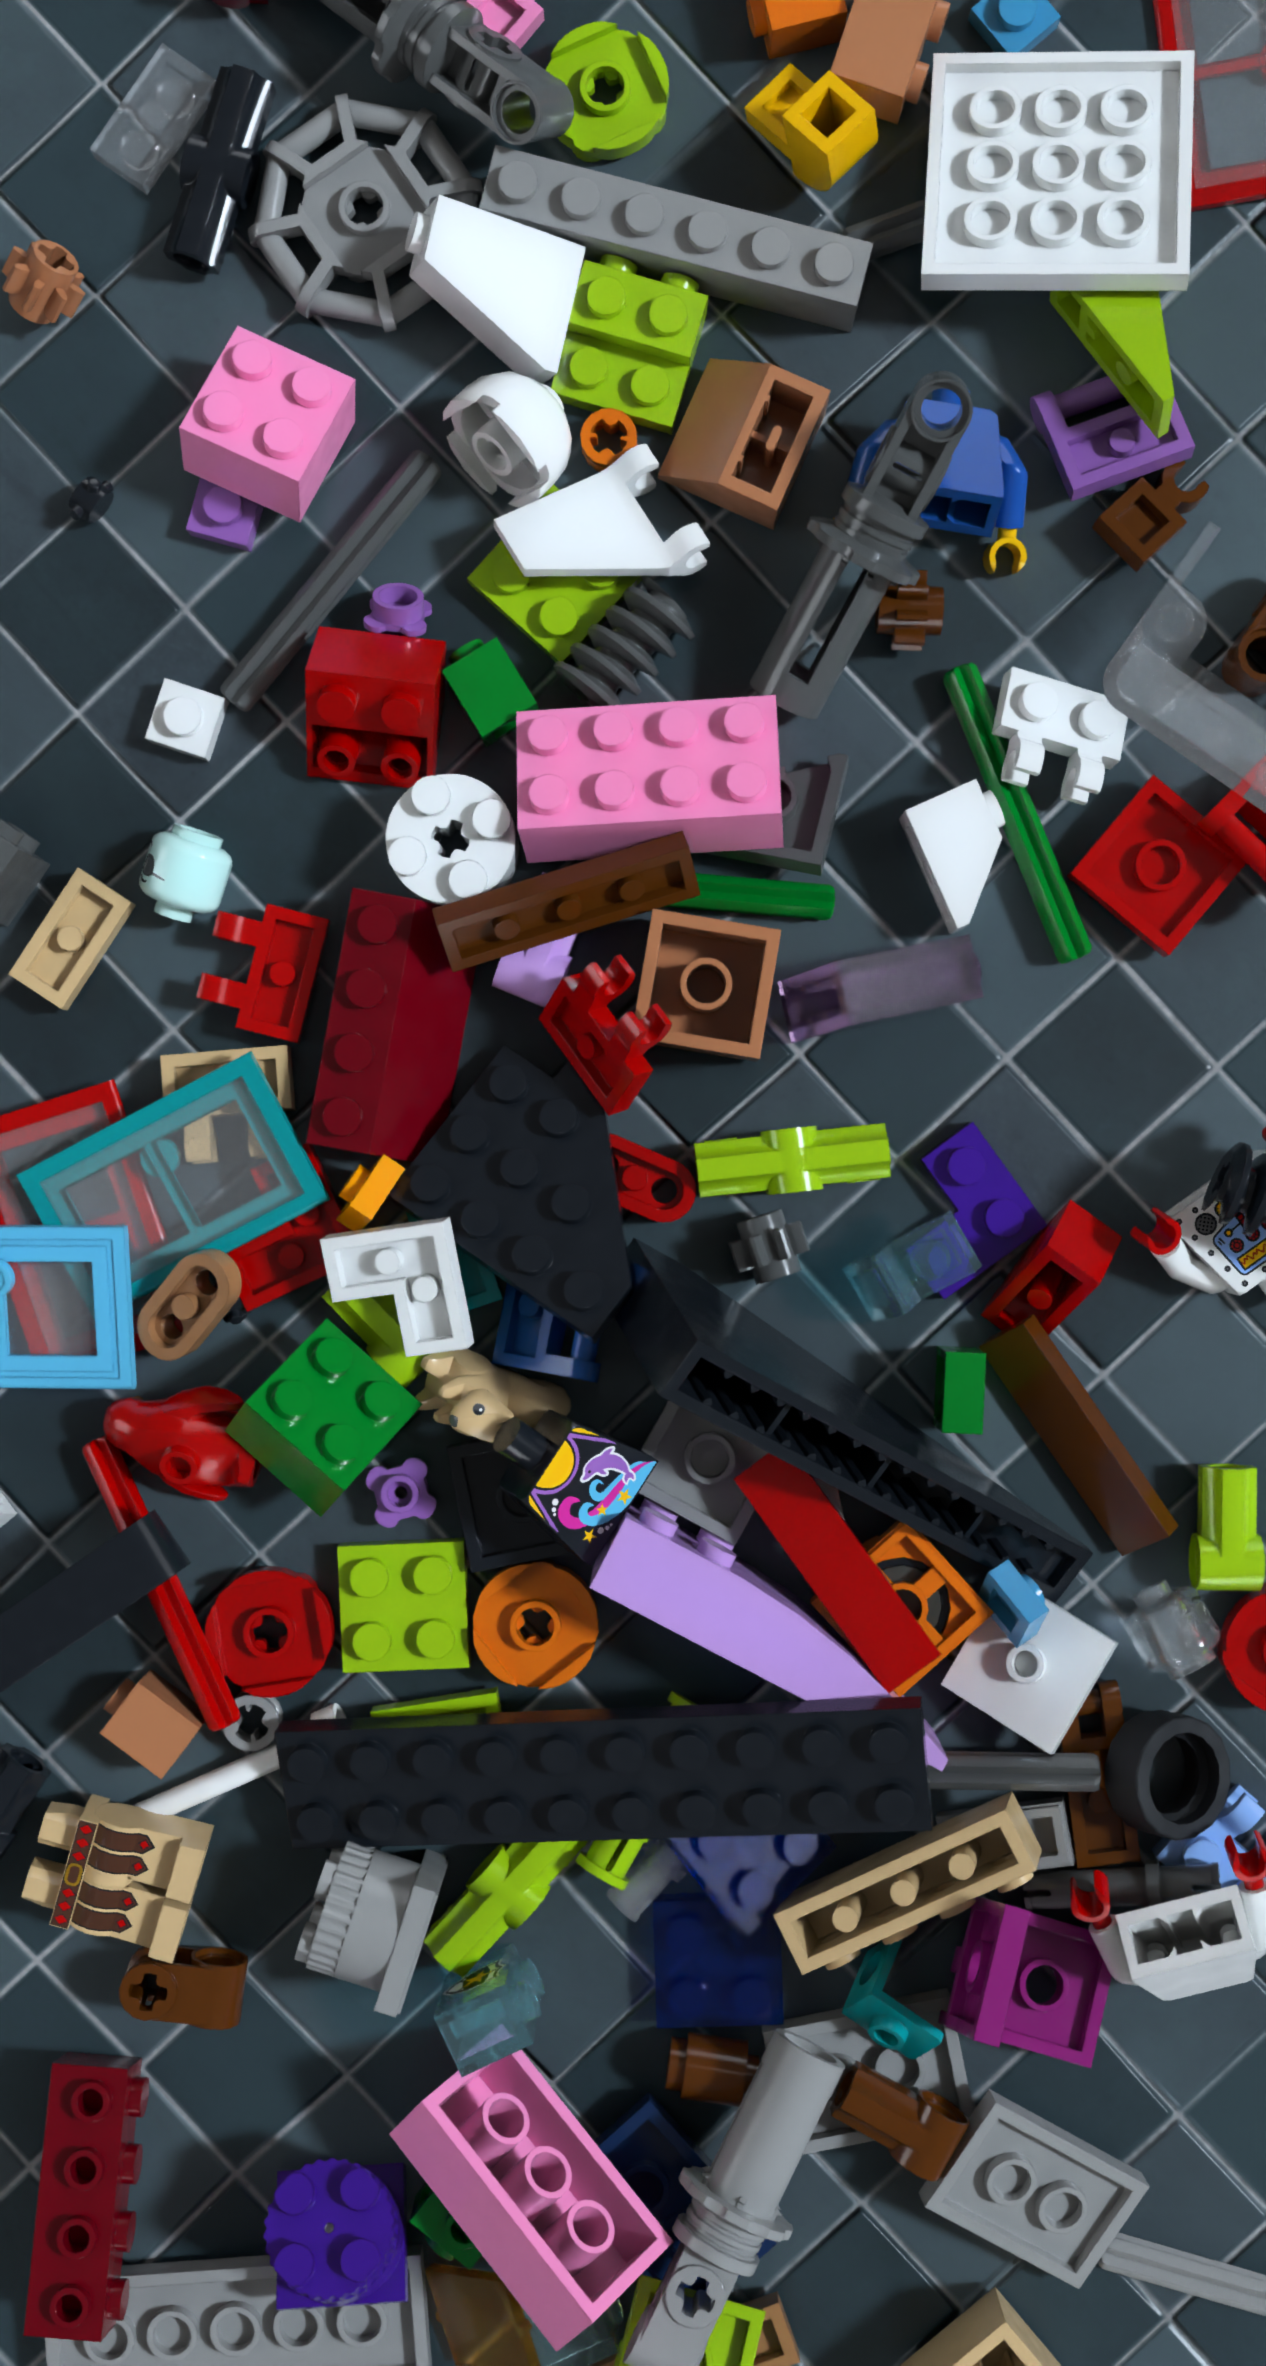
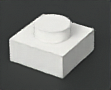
M164 678L145 739L150 743L210 762L229 702L224 697Z

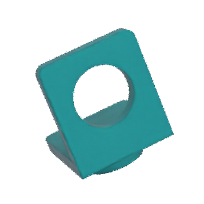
M902 1939L888 1945H884L881 1941L865 1954L841 2013L866 2029L870 2038L877 2044L888 2049L897 2050L909 2059H916L940 2045L944 2033L882 1991Z

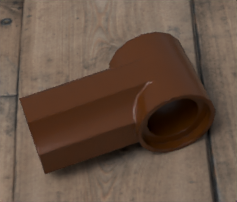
M857 2060L845 2071L830 2106L832 2117L888 2147L890 2155L905 2169L916 2176L932 2182L939 2180L970 2124L968 2117L961 2109L944 2097L925 2089L920 2090L917 2094Z

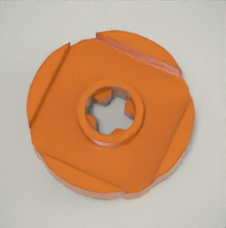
M548 1558L509 1565L497 1572L482 1589L473 1614V1642L480 1660L495 1677L504 1683L514 1686L519 1684L526 1687L548 1689L568 1682L580 1673L591 1659L599 1633L597 1603L588 1585L568 1567L556 1564ZM530 1608L536 1613L543 1610L547 1611L552 1617L547 1623V1628L551 1634L543 1640L536 1633L529 1635L527 1638L523 1636L519 1630L525 1623L522 1612Z

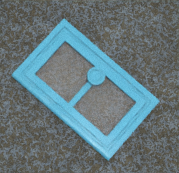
M0 1225V1388L135 1390L137 1378L128 1225Z

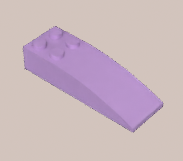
M644 1498L641 1506L632 1502L593 1565L589 1588L806 1701L899 1697L894 1691L889 1693L879 1683L867 1664L824 1617L793 1592L737 1557L732 1551L735 1545L702 1527L697 1535L685 1530L676 1523L678 1515L651 1499ZM924 1719L928 1765L943 1771L948 1758L934 1729Z

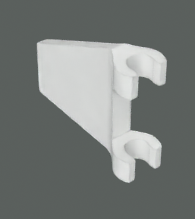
M640 444L629 449L613 464L595 475L494 519L496 532L524 577L686 576L701 570L707 565V560L701 551L710 547V541L698 523H691L680 528L663 542L635 497L642 496L656 487V481L650 472L659 467V462L647 444Z

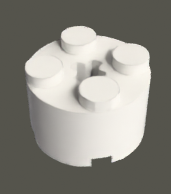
M440 774L421 778L397 801L389 816L386 828V850L389 863L394 872L419 900L443 906L507 886L512 880L518 865L520 851L518 834L506 804L488 785L466 775ZM455 830H461V835L469 846L466 851L455 849L450 858H446L445 850L439 843L441 837H451Z

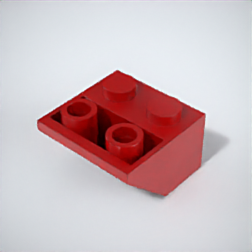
M319 626L305 668L307 776L403 788L412 787L423 777L435 776L445 699V678L442 670L446 668V641Z

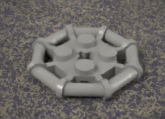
M348 93L335 95L336 102L278 142L269 140L263 149L266 164L255 222L248 228L249 241L251 246L261 250L295 300V311L307 319L315 314L383 327L385 333L397 331L396 324L433 300L414 280L391 296L388 289L387 278L413 260L414 254L405 251V243L415 212L424 213L439 194L477 208L478 202L482 198L483 184L480 179L471 176L437 126V115L426 107L421 108L419 111L349 99ZM356 128L401 136L395 146L384 144L385 149L370 147L368 141L357 139ZM342 131L343 143L312 164L303 159L307 154ZM422 148L445 182L429 186L426 184L411 162L418 149ZM289 175L295 176L303 181L304 195L302 206L299 203L297 214L282 217ZM363 198L368 204L379 201L383 205L377 211L378 219L375 222L367 225L364 222L356 224L350 220L356 214L353 203L357 199ZM304 236L321 260L310 277L285 242L287 239ZM335 275L346 276L349 280L356 283L373 281L377 299L327 290Z

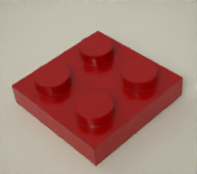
M1153 774L1079 860L1067 877L1161 956L1166 957L1172 953L1246 863L1216 834L1210 838L1197 826L1204 816Z

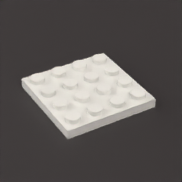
M1195 50L933 53L921 290L1187 291L1190 275Z

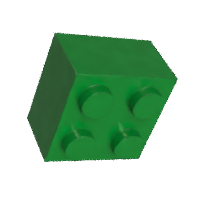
M326 1318L251 1395L225 1431L316 1514L322 1517L422 1406V1403Z

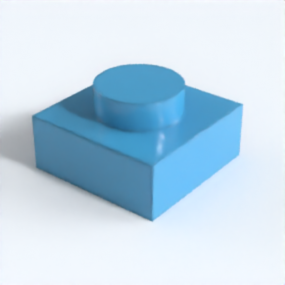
M981 0L971 8L968 21L995 53L1029 52L1057 29L1061 16L1048 0Z
M1009 1560L988 1572L978 1593L994 1612L991 1615L993 1620L1016 1648L1037 1635L1049 1612L1048 1607L1045 1605L1043 1593L1036 1582L1028 1575L1020 1574Z

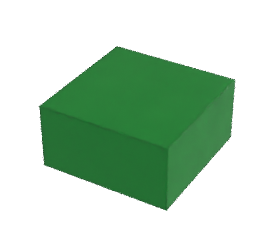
M937 1346L933 1425L942 1433L983 1435L987 1353L976 1347Z

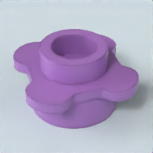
M406 583L384 584L373 591L372 598L370 599V609L372 612L364 617V627L373 633L407 637L421 636L426 633L427 624L424 622V618L432 614V605L424 600L422 591L413 585Z
M410 1457L403 1464L389 1469L383 1466H375L369 1471L366 1477V1485L370 1490L374 1491L378 1505L375 1511V1519L380 1525L392 1528L401 1519L412 1516L427 1519L434 1513L437 1503L435 1497L428 1493L429 1487L425 1477L428 1473V1467L423 1460L417 1457ZM402 1486L406 1488L407 1496L405 1498L396 1496L395 1490L397 1487Z

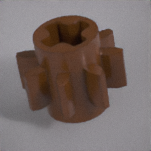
M917 570L920 578L915 586L909 584L905 586L898 583L889 585L875 611V633L892 635L891 650L922 651V646H925V635H941L944 616V588L927 585L928 570Z

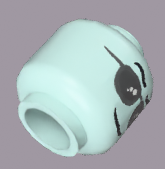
M179 823L173 824L171 832H158L153 836L139 878V885L147 896L157 900L154 912L174 920L191 923L194 912L207 914L218 909L233 862L231 856L224 849H221L222 838Z

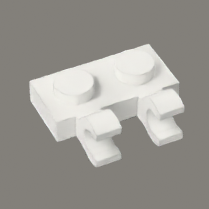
M1012 666L1002 679L992 729L993 735L1009 739L1002 767L1001 781L1025 788L1028 785L1030 774L1034 776L1040 774L1046 750L1069 757L1061 787V799L1086 805L1089 792L1094 794L1100 793L1105 768L1110 770L1121 759L1131 703Z

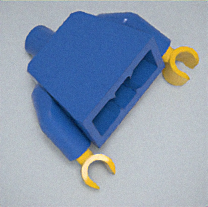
M936 389L932 391L931 400L924 399L921 411L930 422L943 424L951 421L957 415L960 409V398L949 389ZM973 407L971 422L952 455L946 474L932 500L919 516L929 525V528L990 538L992 537L994 527H998L997 540L988 545L984 551L982 558L983 566L987 573L992 574L995 572L997 563L996 551L1002 546L1008 548L1013 554L1012 574H1015L1023 568L1027 559L1026 548L1016 536L1017 528L1024 527L1028 472L1010 440L999 434L998 416L991 409ZM887 419L859 445L847 482L864 483L866 472L890 427L895 425L897 419ZM904 466L905 468L917 473L916 471Z

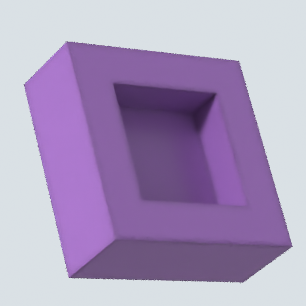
M200 478L186 530L191 536L251 552L264 506Z

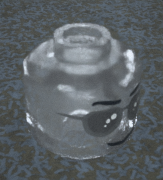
M1163 1579L1132 1596L1137 1608L1126 1616L1123 1625L1143 1664L1150 1672L1155 1674L1167 1673L1173 1681L1193 1673L1216 1658L1212 1649L1220 1640V1629L1200 1593L1194 1587L1182 1585L1171 1589L1167 1580Z

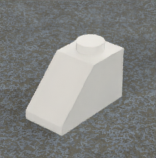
M977 779L909 808L899 818L950 935L970 924L1002 841V835L998 828L1005 825L1004 815L995 795L991 790L982 793Z

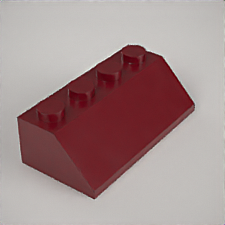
M352 887L306 1143L381 1157L385 1154L389 1158L413 1162L450 1115L477 965L456 972L452 971L432 911L433 908L440 907L441 905L414 898Z

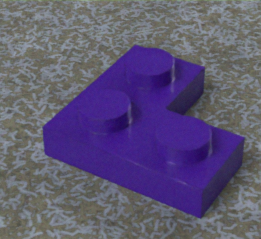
M969 1122L919 1159L952 1204L955 1211L908 1244L905 1249L942 1299L945 1300L1047 1226L1045 1220L974 1122Z

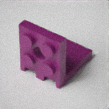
M976 1897V1902L970 1907L971 1913L963 1946L956 1945L950 1970L956 1973L947 2011H940L938 2023L980 2043L999 2048L1002 2042L1091 2068L1112 1975L1109 1973L1089 1929L1034 1914L1031 1911L1008 1904ZM1047 1965L1056 1976V1991L1048 2001L1035 2003L1027 1993L1026 1980L1034 1968Z

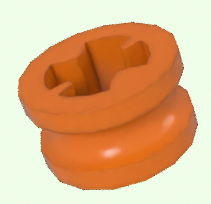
M614 408L600 409L592 413L583 423L580 433L582 455L587 464L595 471H603L626 451L637 446L636 427L632 419L623 411ZM604 428L611 435L620 430L625 435L620 437V446L623 450L614 454L612 450L606 448L598 453L593 448V446H598V435L596 432Z

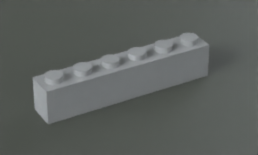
M495 145L479 209L585 246L586 249L582 263H584V260L599 264L602 255H617L637 265L636 275L661 282L664 273H679L692 278L699 284L698 293L851 332L874 244Z

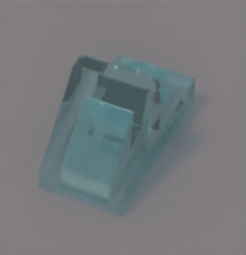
M951 1210L850 1262L842 1269L872 1322L876 1323L908 1313L922 1299L975 1273L982 1267V1264Z

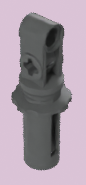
M319 0L375 43L371 60L373 68L377 73L384 76L391 83L404 81L414 74L416 82L428 92L444 93L454 106L477 118L497 133L505 142L512 145H522L560 137L569 129L574 116V102L571 92L565 83L524 55L520 48L510 39L484 25L481 12L467 1ZM530 98L535 106V121H533L530 115Z
M935 371L921 378L915 385L895 425L890 427L866 472L864 483L847 482L841 494L845 503L841 505L838 510L839 514H836L834 519L821 516L810 517L806 528L819 540L820 550L750 680V685L760 695H776L777 706L807 719H817L889 585L898 583L905 586L908 584L915 586L919 580V572L906 560L908 551L911 550L914 544L913 541L916 539L922 540L929 528V525L919 515L926 509L941 484L950 465L952 455L969 426L973 414V404L969 390L959 376L948 371ZM936 389H949L960 398V409L957 415L951 421L943 424L930 422L921 411L925 397ZM904 466L916 471L917 473L905 468ZM850 560L862 567L863 570L810 668L795 660Z

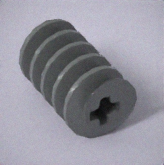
M641 576L647 592L634 586L628 587L624 591L623 597L629 611L617 605H611L606 610L605 615L612 630L599 624H592L588 628V635L595 649L582 643H574L570 647V653L577 668L563 661H557L553 665V669L560 679L588 707L621 705L616 695L619 688L638 696L641 693V689L633 674L637 670L654 678L659 674L651 655L656 651L671 659L677 656L669 636L675 633L689 641L695 637L683 610L660 585L648 576Z

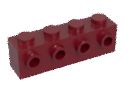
M67 2052L52 2063L23 2336L102 2342L116 2324V2320L122 2321L124 2319L129 2299V2279L120 2278L123 2252H130L136 2229V2212L127 2210L130 2184L136 2185L138 2182L143 2157L142 2144L134 2143L136 2117L143 2118L149 2097V2078L140 2077L141 2057Z

